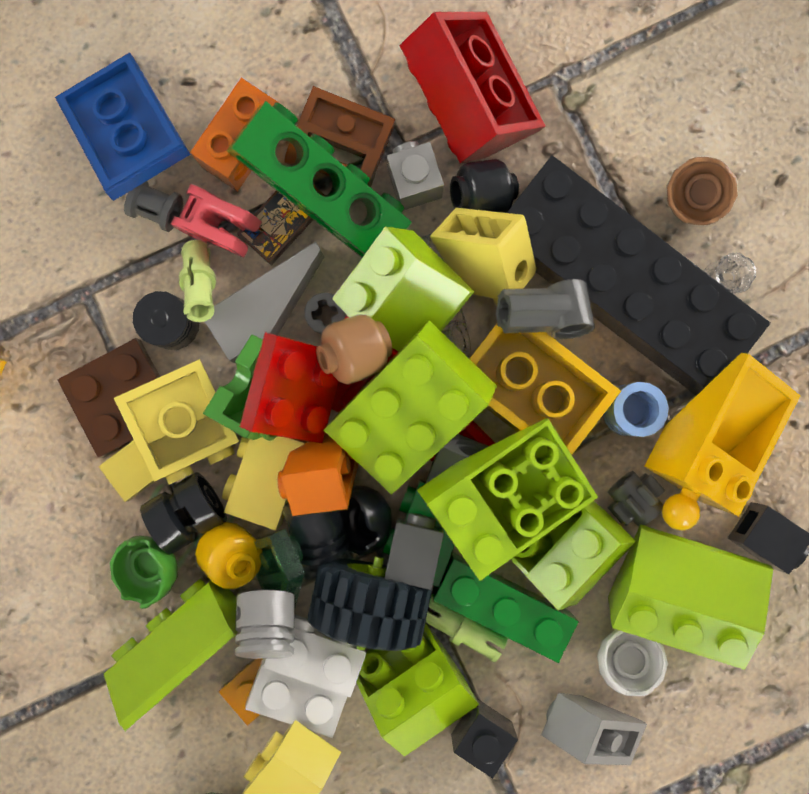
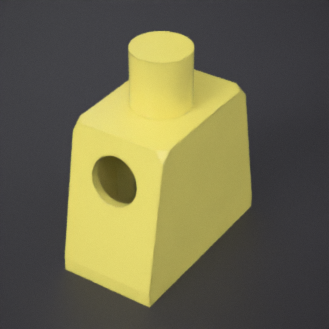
M455 208L430 235L432 242L445 263L474 291L473 294L493 298L496 307L498 295L503 289H523L535 275L536 264L524 215Z

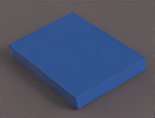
M130 52L55 97L103 189L113 201L191 155Z

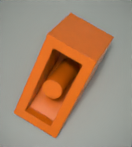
M325 433L323 443L309 441L289 452L283 470L278 473L277 482L280 496L282 499L288 500L292 516L348 509L359 463Z

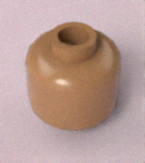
M363 314L327 325L322 332L321 345L316 348V355L321 369L326 374L332 373L339 382L345 384H352L380 373L386 367L388 357L392 353L391 339L385 326L380 321H374L371 317Z

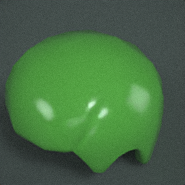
M133 536L124 541L116 548L110 561L111 580L120 591L121 599L139 602L141 609L148 608L169 594L178 577V566L174 553L172 555L165 553L150 536Z

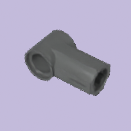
M577 279L564 280L554 283L547 288L503 289L498 295L496 318L498 327H501L504 333L552 332L554 338L572 339L587 335L595 329L585 281Z

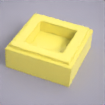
M134 440L98 466L124 502L130 501L154 483Z

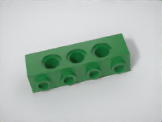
M265 101L261 104L226 150L361 258L385 227L407 229L412 223L402 214L405 208L397 199L385 192L381 196L367 185L370 182V178L362 170L350 163L346 167L332 156L335 152L334 148L317 134L313 133L310 137L296 126L298 122L297 117L280 103L275 102L271 106ZM281 140L290 142L296 149V161L291 167L282 165L276 158L275 148ZM319 170L327 172L332 179V189L326 196L318 194L313 186L314 175ZM356 199L361 200L367 209L366 218L359 225L352 221L349 214L350 206Z

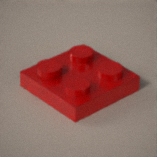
M264 333L240 428L254 433L323 443L324 429L328 424L339 381L332 373L326 374L321 369L316 355L317 346Z

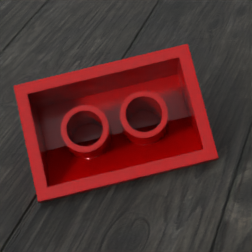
M433 12L399 45L407 60L410 72L416 77L427 99L430 111L436 116L447 138L449 149L456 155L459 163L485 159L546 127L487 12Z

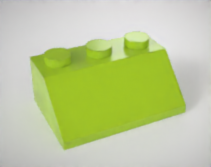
M640 524L634 537L636 542L628 550L608 595L612 628L745 670L765 634L773 576L772 566Z
M200 578L180 595L185 603L172 614L166 607L145 625L151 632L139 643L132 637L111 655L116 663L103 675L119 725L125 731L238 633L236 631L237 597L230 589L221 588L212 581L206 584Z

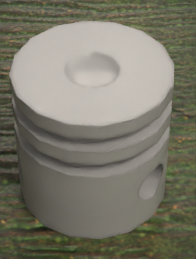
M257 590L238 594L236 603V631L240 632V634L236 635L235 643L240 645V647L235 648V656L254 659L292 656L294 654V647L289 646V644L294 642V635L289 632L294 630V594L277 590Z

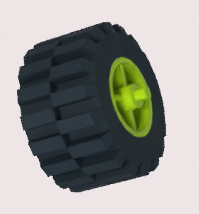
M375 556L374 563L352 559H336L329 563L318 565L307 621L322 634L335 640L355 645L356 649L359 650L371 648L398 651L420 646L432 590L384 579L387 566L383 565V557Z

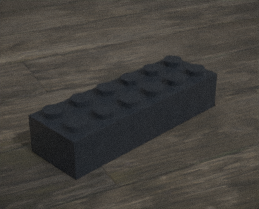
M551 155L507 212L524 215L537 274L550 284L572 279L585 281L593 317L696 396L741 352L748 354L771 324L762 315L553 155Z

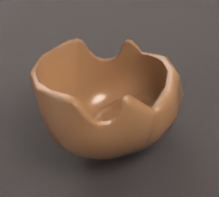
M694 157L674 170L666 186L667 203L671 211L681 221L692 225H710L718 222L719 219L731 211L738 196L736 176L724 162L711 157Z

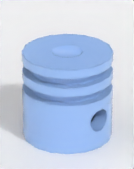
M634 382L617 386L621 392L603 414L605 423L612 431L624 436L645 437L655 434L663 427L668 418L669 406L666 396L658 387L646 382Z

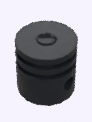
M155 291L145 295L137 302L133 311V326L136 333L143 341L167 350L182 349L195 340L199 331V322L189 320L187 314H184V300L168 292Z
M289 503L285 504L283 514L288 524L296 560L300 564L312 566L329 563L347 552L349 542L346 537V530L340 510L292 516Z

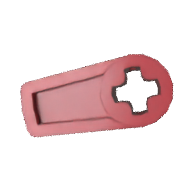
M190 184L186 192L189 198L180 216H174L170 225L192 238L206 243L209 242L244 258L248 251V245L223 227L219 228V225L223 221H227L242 231L246 229L256 232L262 221L252 213L228 203L198 186Z

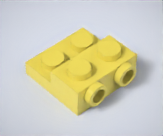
M200 359L114 398L154 482L165 477L168 484H172L193 474L194 472L190 465L207 457L210 465L235 454L231 445L239 442L236 433L203 414L216 392Z

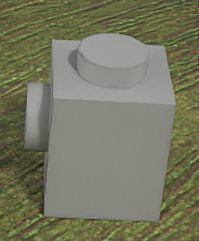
M418 141L406 142L395 147L393 154L386 155L389 177L396 198L404 206V210L442 198L444 183L430 142L419 145Z

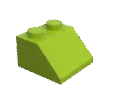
M385 227L332 299L348 317L363 314L371 317L374 321H380L388 331L392 348L399 351L429 320L442 332L474 291L413 230Z

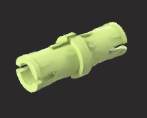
M190 240L182 246L183 269L179 273V285L181 290L184 291V314H187V318L194 322L209 320L215 311L212 291L216 285V276L210 268V248H207L208 244L201 240Z
M431 594L429 608L435 610L438 614L428 611L425 623L449 635V641L457 646L463 643L489 658L492 662H496L500 658L502 653L486 642L490 641L498 647L505 649L507 637L435 602L433 594Z

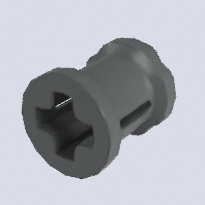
M147 181L129 191L124 203L125 215L132 218L138 215L158 223L160 228L166 232H170L174 228L170 223L174 216H180L183 208L182 195L176 192L171 195L149 187Z
M330 293L314 295L305 307L307 324L321 335L326 326L321 320L316 319V316L322 314L323 306L329 305L333 312L338 311L337 315L332 316V323L343 320L346 317V313L333 301L334 295Z

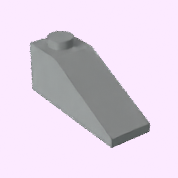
M316 242L214 306V315L204 322L229 361L235 363L251 334L262 340L265 332L274 335L279 334L324 259V255Z

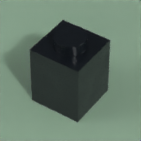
M751 502L728 536L730 541L763 563L769 564L773 569L790 575L793 569L801 566L809 554V533L771 507Z
M477 699L479 705L465 714L451 733L453 751L456 755L493 779L518 741V737L512 721Z

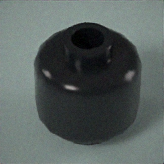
M499 159L463 164L459 168L457 175L453 176L450 182V198L454 209L465 208L507 213L512 207L513 200L517 199L519 195L517 176L514 173H510L507 165Z

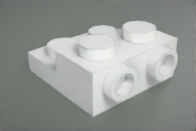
M294 615V630L289 632L294 635V642L289 644V646L294 647V654L288 657L262 659L245 704V710L288 724H292L296 720L312 732L333 738L347 697L351 698L367 652L356 649L355 645L344 643L322 634L308 623L307 618Z

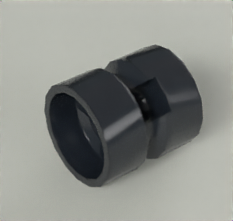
M195 472L175 484L172 495L162 492L141 505L140 508L143 522L151 537L169 555L195 541V532L204 535L207 531L227 521V515L224 513L225 509L210 483L199 472Z

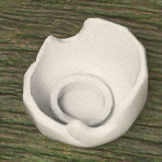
M616 629L602 640L597 655L599 672L607 685L616 692L626 696H646L652 693L663 681L668 666L663 644Z

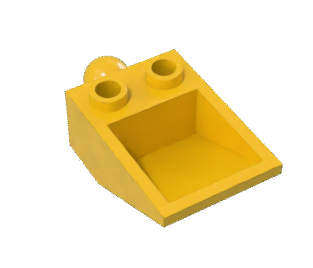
M741 352L664 426L644 467L681 490L679 494L670 496L662 507L663 519L673 529L688 530L696 525L700 518V507L697 501L735 516H740L801 396L750 354Z

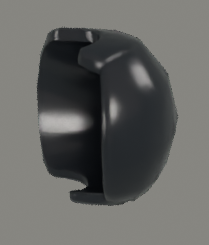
M354 486L348 509L340 510V514L349 542L348 550L362 556L379 550L387 542L392 529V512L389 504L378 491L368 486Z

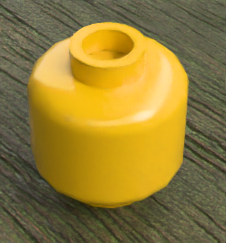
M224 522L207 531L199 539L195 550L196 561L201 570L214 584L224 589H236L249 583L259 572L263 561L262 548L257 539L239 524Z

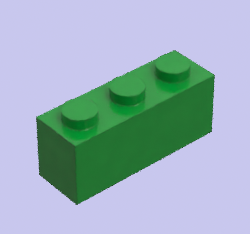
M454 552L450 556L439 587L434 586L432 590L435 602L557 663L560 662L579 623L569 610H557L546 598L494 572L479 581L464 558Z

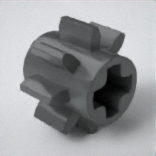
M631 471L620 478L609 489L608 494L615 501L607 508L625 526L631 521L638 527L640 524L646 525L661 513L663 503L657 497L662 495L665 489L651 474L647 475L645 473L639 478L634 471Z

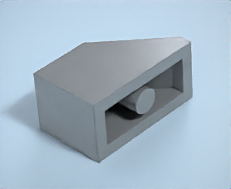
M558 693L556 700L548 708L546 714L547 722L541 735L583 764L631 765L647 724L640 719L587 697Z

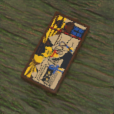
M314 186V189L318 194H320L321 196H326L316 186ZM275 191L254 214V216L262 221L258 231L251 232L245 229L244 231L240 230L237 235L272 266L313 219L278 191Z

